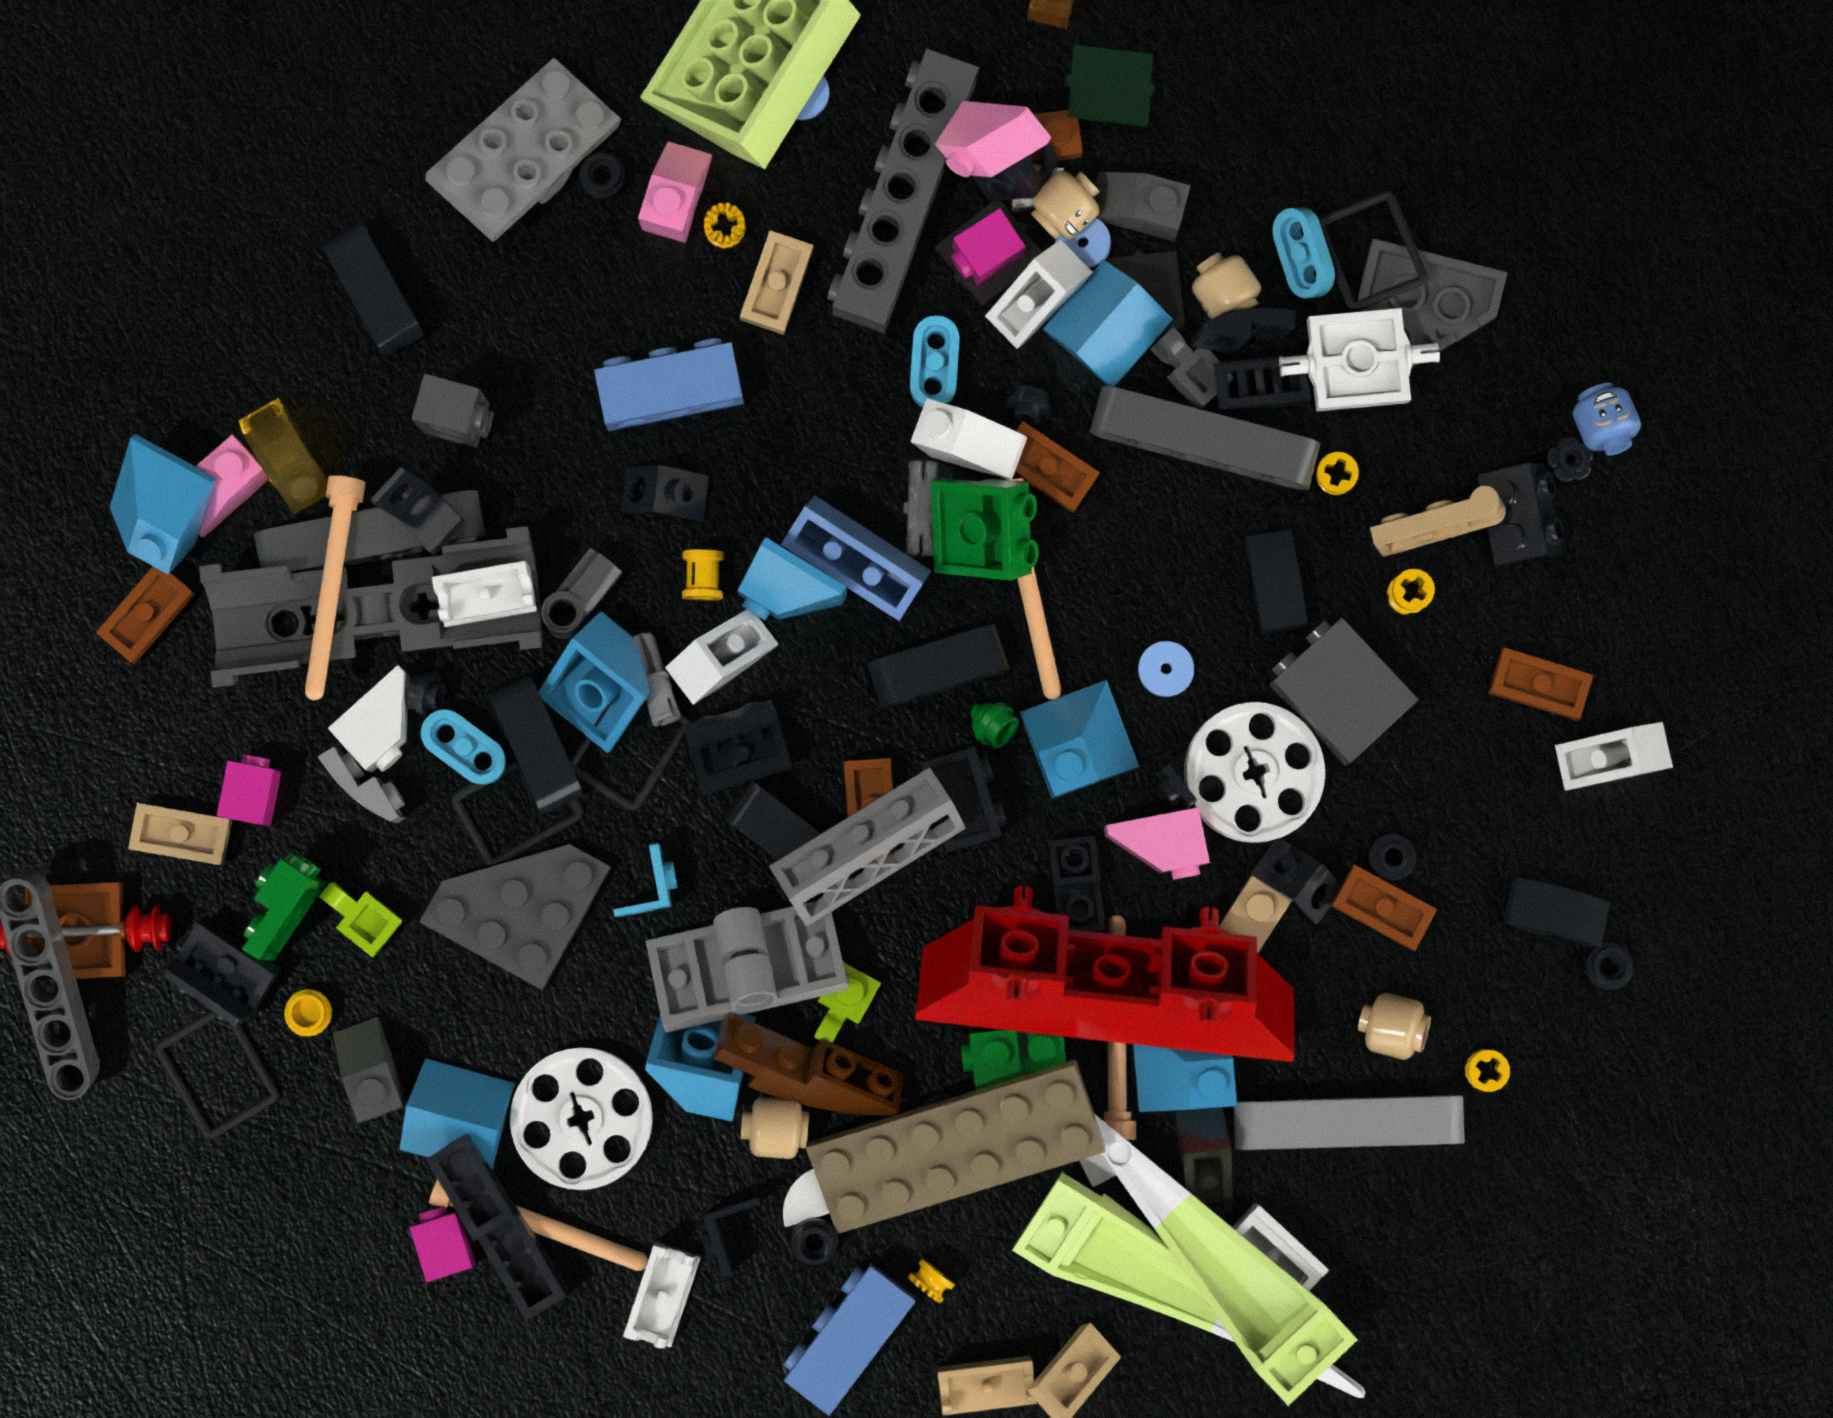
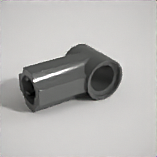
M590 547L556 592L547 597L542 605L541 615L545 627L550 634L560 639L574 637L583 628L586 619L622 575V571L610 560ZM562 604L570 605L576 610L574 621L567 626H558L550 620L553 609Z

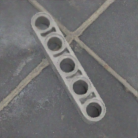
M1463 1095L1237 1101V1106H1234L1235 1149L1260 1150L1465 1143Z

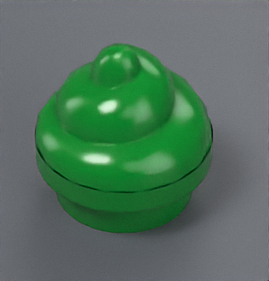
M987 702L982 705L975 704L972 706V728L976 739L985 746L991 745L994 748H1000L1013 737L1018 728L1019 720L1014 716V711L1010 706L1003 702Z

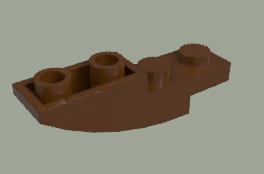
M730 1012L721 1022L714 1059L750 1074L748 1087L784 1100L795 1101L802 1105L830 1111L894 1116L899 1111L904 1080L903 1073L824 1039H821L814 1048H811Z

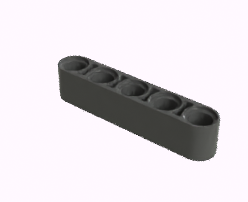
M1110 386L1101 387L1090 428V433L1107 440L1301 490H1308L1310 488L1321 445L1319 442L1304 436Z
M468 490L441 495L465 520L464 524L443 546L471 543L486 538L478 491ZM381 508L356 511L351 514L343 567L425 552L427 550L397 518ZM332 516L269 528L254 533L260 568L287 565L291 573L324 570Z
M31 868L21 869L13 873L0 886V919L48 1086L57 1097L64 1100H75L81 1097L97 1078L100 1070L99 1060L49 883L39 871ZM22 885L28 888L32 894V903L25 904L20 902L13 893V886ZM34 930L39 932L45 939V948L33 947L26 938V931ZM40 975L52 977L58 985V992L50 993L45 991L40 986L38 977ZM60 1020L66 1023L71 1030V1036L61 1037L57 1035L51 1027V1021ZM73 1065L78 1067L83 1074L84 1080L73 1081L68 1078L64 1072V1066Z

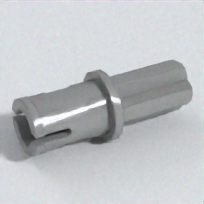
M650 632L634 636L633 638L638 642L650 691L646 701L652 725L659 726L661 724L663 726L673 723L681 718V713L679 712L670 683L673 677L668 671H665L656 639Z

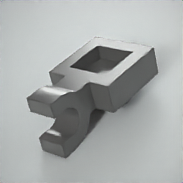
M1174 327L1150 348L1161 361L1176 368L1167 378L1194 408L1201 409L1216 395L1213 364L1221 362L1210 350L1198 348L1193 352ZM1227 373L1229 383L1235 377L1231 373Z

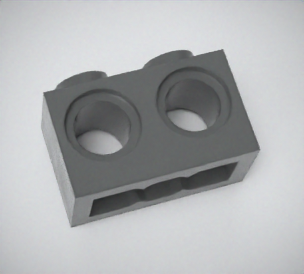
M424 374L411 419L424 434L477 448L479 438H487L494 413L488 410L489 403L479 388Z

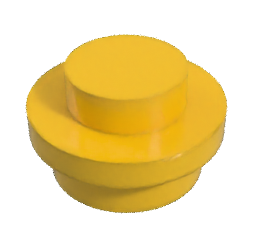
M311 989L301 990L292 995L287 1001L284 1011L285 1021L294 1033L301 1036H315L322 1033L329 1026L332 1019V1007L328 998L321 992Z

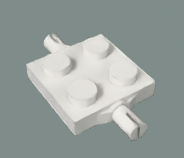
M1402 308L1309 316L1307 319L1309 346L1306 355L1280 356L1279 367H1281V376L1308 373L1314 386L1316 411L1409 403L1411 401L1409 375L1412 364L1439 362L1440 354L1437 352L1439 350L1437 342L1410 346V341L1404 332Z

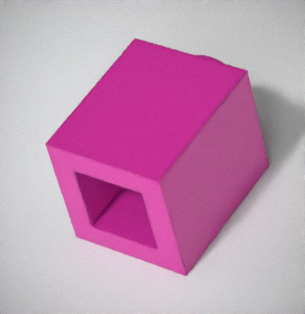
M998 209L954 237L953 249L955 253L950 255L962 277L966 279L972 276L979 286L1024 257L1026 246L1002 210Z
M242 755L241 763L227 761L217 811L218 817L271 827L281 772L269 768L270 759Z
M443 1206L419 1214L421 1223L410 1227V1231L426 1282L467 1270L477 1265L467 1229L457 1212L449 1214L448 1210Z

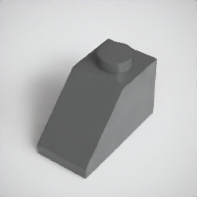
M1098 172L1094 185L1100 191L1094 197L1100 208L1097 219L1171 241L1175 240L1191 185L1146 173Z
M375 1017L333 1033L341 1078L357 1123L365 1122L405 1107L408 1098L379 1018Z

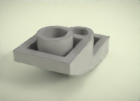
M332 747L318 756L335 781L362 806L394 823H399L405 819L399 810L405 803L391 781L383 784L381 779L373 777L361 784L359 778L365 775L364 771L350 752L344 755L340 749Z

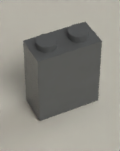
M1341 618L1334 625L1324 620L1306 637L1311 646L1299 657L1293 651L1285 656L1272 669L1277 677L1269 685L1340 762L1346 766L1356 759L1419 699L1349 624Z

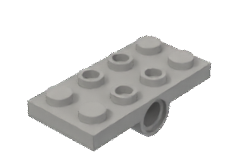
M553 58L427 172L425 180L494 242L538 201L543 204L551 199L566 183L572 170L619 127L621 118Z
M814 902L805 903V908ZM794 906L762 914L755 908L739 907L717 915L713 921L714 925L646 941L665 1033L722 1020L729 1012L739 1016L849 990L832 912L806 927Z

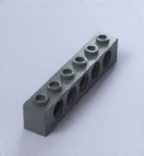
M926 49L922 62L913 61L905 86L912 88L906 104L898 102L890 124V129L896 130L891 147L882 146L875 164L874 171L881 173L875 190L867 187L858 214L865 216L859 233L851 231L843 252V257L849 258L844 276L836 273L829 289L827 299L834 302L832 306L834 316L882 333L886 332L946 167L947 158L937 148L935 143L962 101H970L978 79L979 67ZM937 96L943 100L945 107L939 113L930 114L925 112L919 104L925 97ZM913 138H920L928 143L930 149L923 156L915 157L905 151L904 145ZM896 181H906L913 186L914 192L909 198L900 200L891 196L888 189ZM889 223L897 228L899 234L893 241L884 243L874 237L873 230L879 224ZM865 266H875L881 270L883 278L879 283L868 286L858 280L857 274Z

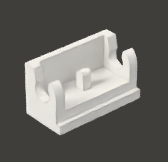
M526 561L432 577L433 588L439 601V618L444 622L445 628L538 612L531 570Z
M1255 1202L1232 1226L1233 1229L1308 1291L1329 1271L1328 1268Z
M659 1242L653 1245L623 1337L635 1341L645 1340L653 1343L657 1348L664 1349L666 1346H672L701 1256Z

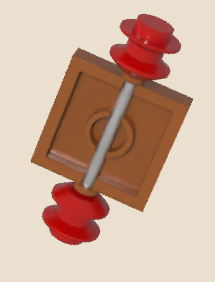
M123 883L50 886L76 979L125 977V939H127V942L135 952H140L144 942H152L156 951H161L163 942L170 941V916L168 913H162L159 904L154 905L151 914H142L139 906L134 905L126 920H124ZM25 887V904L32 903V894ZM0 921V949H6L11 957L2 922ZM34 930L26 931V938L33 947L45 948V939L39 932ZM40 975L38 977L39 980H54L47 975Z

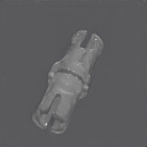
M922 461L908 462V502L903 504V513L908 515L905 554L917 556L919 553L920 537L921 557L934 556L931 481L937 479L938 463L926 462L924 465L923 481Z

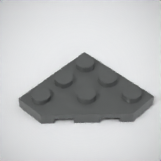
M1372 239L1356 302L1418 277L1405 246ZM1418 250L1428 274L1425 284L1354 312L1402 308L1404 332L1410 341V346L1437 342L1439 346L1437 352H1440L1497 317L1507 272ZM1420 363L1412 364V368Z
M568 844L442 881L423 914L420 923L544 990L612 867Z

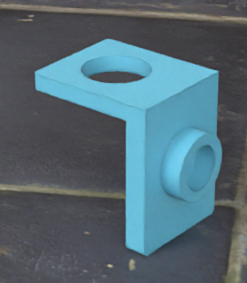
M659 843L649 845L659 901L613 909L614 917H623L673 907L670 890L678 888L673 861L664 862L662 848Z

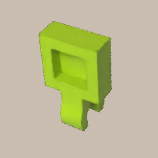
M330 882L319 896L344 916L336 929L371 957H375L404 921L368 891H365L357 901L337 883Z
M843 962L849 990L820 996L818 1003L829 1008V1011L814 1038L819 1041L824 1039L833 1043L846 1018L859 1024L881 982Z

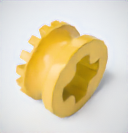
M719 203L717 206H712L710 211L706 212V217L704 218L705 234L714 246L731 248L737 245L743 239L746 231L745 220L741 210H738L735 205L732 206L729 203ZM721 215H726L729 221L736 220L738 225L731 228L732 234L729 237H723L721 231L713 232L711 228L718 225V217Z
M1334 452L1325 456L1316 471L1319 486L1325 492L1332 495L1347 493L1354 487L1359 475L1356 461L1350 455L1343 452ZM1337 461L1343 462L1345 464L1344 471L1350 474V480H1341L1338 486L1330 484L1331 476L1324 473L1325 467H1334Z
M1479 1050L1467 1059L1465 1076L1473 1088L1493 1092L1501 1089L1507 1083L1510 1076V1066L1507 1059L1501 1053L1494 1050ZM1491 1059H1495L1497 1064L1494 1069L1499 1074L1497 1080L1486 1079L1483 1083L1480 1082L1478 1078L1481 1071L1476 1068L1479 1061L1488 1063Z
M922 1258L919 1262L920 1270L917 1273L911 1272L908 1279L917 1287H922L921 1290L923 1292L927 1291L926 1294L932 1299L941 1303L944 1299L942 1297L943 1291L945 1289H952L955 1284Z

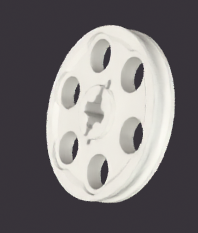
M1248 702L1222 710L1199 728L1186 753L1184 783L1197 799L1192 804V807H1199L1201 819L1214 831L1236 841L1249 843L1266 842L1293 832L1311 816L1323 792L1325 763L1316 737L1299 717L1276 705ZM1255 714L1267 715L1274 724L1273 733L1266 740L1256 739L1249 731L1250 719ZM1221 730L1230 737L1231 748L1226 755L1215 756L1207 750L1206 738L1211 731ZM1292 743L1302 744L1309 751V763L1303 769H1293L1285 760V751ZM1249 759L1253 761L1255 766L1264 765L1266 773L1260 776V787L1256 785L1253 779L1245 780L1242 772L1249 769L1247 762ZM1206 776H1215L1223 783L1224 793L1217 802H1208L1199 794V783ZM1285 789H1294L1302 796L1303 806L1296 815H1287L1279 808L1278 797ZM1250 805L1258 811L1260 822L1254 831L1245 832L1236 825L1235 814L1239 807Z
M594 1048L566 1049L549 1055L538 1062L521 1080L513 1097L510 1112V1127L513 1141L526 1165L545 1181L559 1187L575 1190L598 1188L617 1180L627 1173L637 1163L646 1149L653 1122L650 1097L639 1075L619 1057ZM587 1058L598 1060L603 1067L601 1081L593 1086L583 1084L577 1076L578 1065ZM543 1074L553 1076L559 1084V1093L556 1098L549 1102L537 1099L533 1093L535 1079ZM620 1089H631L639 1097V1107L630 1116L620 1115L613 1108V1096ZM572 1092L575 1093L577 1103L581 1105L584 1111L592 1110L595 1119L588 1122V1134L592 1141L591 1145L588 1143L586 1133L582 1132L581 1127H572L569 1123V1118L575 1115L574 1107L576 1106L571 1095ZM532 1121H541L550 1129V1140L542 1148L531 1147L524 1138L525 1128ZM621 1135L629 1141L631 1151L625 1161L613 1162L606 1157L604 1144L609 1137ZM569 1151L580 1153L586 1160V1170L579 1178H568L560 1169V1160Z

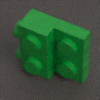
M943 478L931 481L934 573L1001 580H1014L1032 574V567L1037 563L1039 556L1038 545L1034 540H1031L1030 521L1036 515L1037 501L1033 494H1029L1028 481L991 478L983 481Z
M289 852L285 860L280 859L277 865L271 862L265 867L255 883V886L260 890L254 899L269 910L266 915L258 913L248 925L243 935L249 939L242 948L244 951L258 960L274 961L327 884L317 877L321 870L317 865L300 854L295 855Z
M994 1030L969 1033L970 1043L961 1044L964 1072L973 1071L975 1090L1066 1063L1064 1036Z

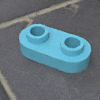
M1300 207L1283 210L1274 221L1273 238L1288 285L1298 297H1321L1332 288L1335 270L1319 219L1308 208ZM1301 226H1302V229H1303V232H1304L1303 237H1302L1301 232H1300V227H1301Z
M930 316L923 319L915 328L913 335L910 392L914 401L922 408L926 399L949 404L956 392L959 332L955 324L943 316ZM934 334L942 336L945 340L944 346L940 349L931 348L927 343L930 336ZM929 380H937L941 384L942 389L938 394H928L924 389L925 383Z
M438 710L431 713L423 722L421 738L425 747L469 781L479 785H488L502 777L507 766V757L504 749L461 715L451 710ZM444 726H452L455 731L454 738L448 743L441 742L438 736L440 729ZM482 753H488L492 758V764L487 770H479L476 767V758Z

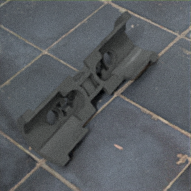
M528 527L506 529L507 538L442 546L443 555L392 561L394 583L349 589L346 568L343 567L336 612L344 614V620L337 622L336 630L333 631L329 661L354 658L356 656L355 639L362 640L400 635L402 652L452 645L453 649L514 641H519L520 650L542 648L543 618L541 615L540 588L534 549ZM526 561L530 566L538 612L445 628L444 622L439 618L438 609L429 611V619L423 620L418 612L412 611L413 605L420 604V596L427 595L430 602H439L433 588L432 577ZM221 564L199 566L201 583L206 590L210 609L213 613L217 650L215 652L214 669L211 671L212 688L236 685L239 675L300 668L301 664L309 663L314 634L307 635L309 622L304 609L311 608L310 616L313 618L317 616L324 570L291 573L289 567L283 565L225 572ZM284 611L295 613L299 621L297 631L290 637L278 636L273 628L274 619ZM311 624L312 629L314 630L315 624Z

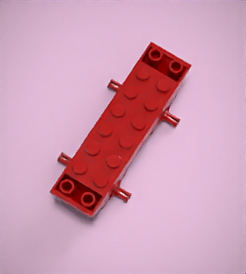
M1018 886L1013 891V906L996 908L975 905L974 919L923 947L915 1020L1293 1062L1294 988L1257 953V937L1232 934L1219 929V911L1215 907H1212L1210 920L1209 907H1204L1200 910V927L1184 929L1163 926L1161 940L1070 930L1068 915L1044 913L1032 908L1033 890L1026 886L1025 896L1022 899L1023 886Z

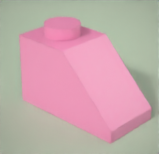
M962 101L935 145L947 158L946 164L956 174L963 177H969L970 175L993 177L1047 145L1051 136L1028 107Z
M667 142L651 175L638 220L642 230L686 243L712 160V154Z
M234 435L228 437L196 466L217 478L199 535L204 538L272 478V475Z
M1199 807L1110 824L1104 827L1107 838L1159 873L1171 871L1173 880L1200 875L1199 865L1210 863Z

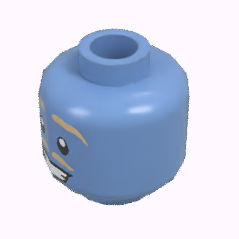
M1602 383L1581 393L1578 397L1579 402L1573 410V417L1585 446L1593 451H1605L1606 455H1615L1632 446L1631 439L1639 432L1641 422L1628 391L1620 387H1613L1611 383Z

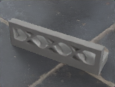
M929 767L769 867L807 927L966 829L952 800ZM945 815L948 816V820L933 829H929L932 823ZM905 843L904 846L895 853L888 854L889 851L898 844ZM860 868H864L861 874L857 875L852 879H848L851 873L855 872ZM819 893H824L822 898L805 908L803 903Z

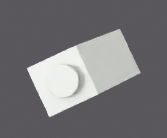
M1059 240L1033 259L985 317L1018 349L1069 300L1093 272L1062 240Z
M926 399L911 442L930 457L1012 480L1027 437L971 411Z
M745 610L695 639L665 668L691 703L695 704L723 687L775 648L778 643L759 617Z
M398 665L328 727L331 733L360 765L369 772H373L377 768L381 772L387 770L402 756L403 753L399 748L407 742L408 706L406 696L410 675Z
M1663 722L1630 727L1555 745L1565 791L1673 768Z

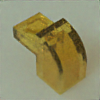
M279 398L239 420L243 434L259 464L293 514L298 513L326 496L328 479L309 451L302 433Z

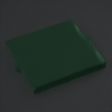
M1074 45L1071 75L1067 76L1065 82L1070 87L1067 117L1147 127L1150 97L1153 96L1155 86L1151 84L1153 54Z

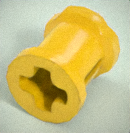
M700 549L683 551L682 558L687 561L686 589L682 591V598L706 601L723 599V591L719 590V562L724 560V552Z
M1420 569L1403 571L1388 586L1389 605L1394 611L1402 615L1418 613L1433 599L1435 586L1432 578ZM1413 582L1418 586L1415 594L1420 599L1414 598L1408 602L1403 598L1406 590L1401 585L1407 586Z

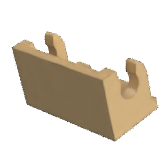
M1031 1356L937 1367L943 1415L1030 1405L1037 1402L1027 1391L1034 1382Z

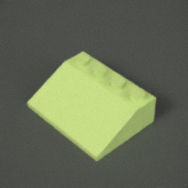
M701 0L640 98L731 154L765 169L861 14L849 0Z

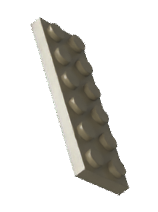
M1076 1060L810 1141L806 1146L837 1234L1105 1153L1106 1149Z

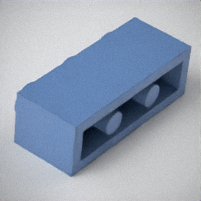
M713 338L695 343V350L677 353L675 347H668L651 351L649 353L650 359L631 362V357L623 356L604 361V368L594 369L604 422L608 431L744 404L732 343L722 344V339Z
M814 496L805 505L781 543L782 546L842 583L898 621L931 573V570L817 496Z
M872 1263L869 1264L865 1271L858 1266L840 1288L847 1295L836 1309L829 1304L812 1325V1328L818 1332L807 1347L799 1342L783 1364L789 1370L785 1375L784 1381L828 1416L916 1302L915 1296Z

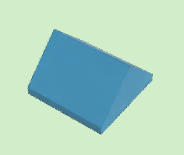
M1103 259L1090 277L1069 298L1043 330L1107 386L1115 387L1170 325L1173 319L1136 281Z
M425 1058L406 1105L400 1150L430 1157L466 1134H469L491 1169H493L516 1083Z

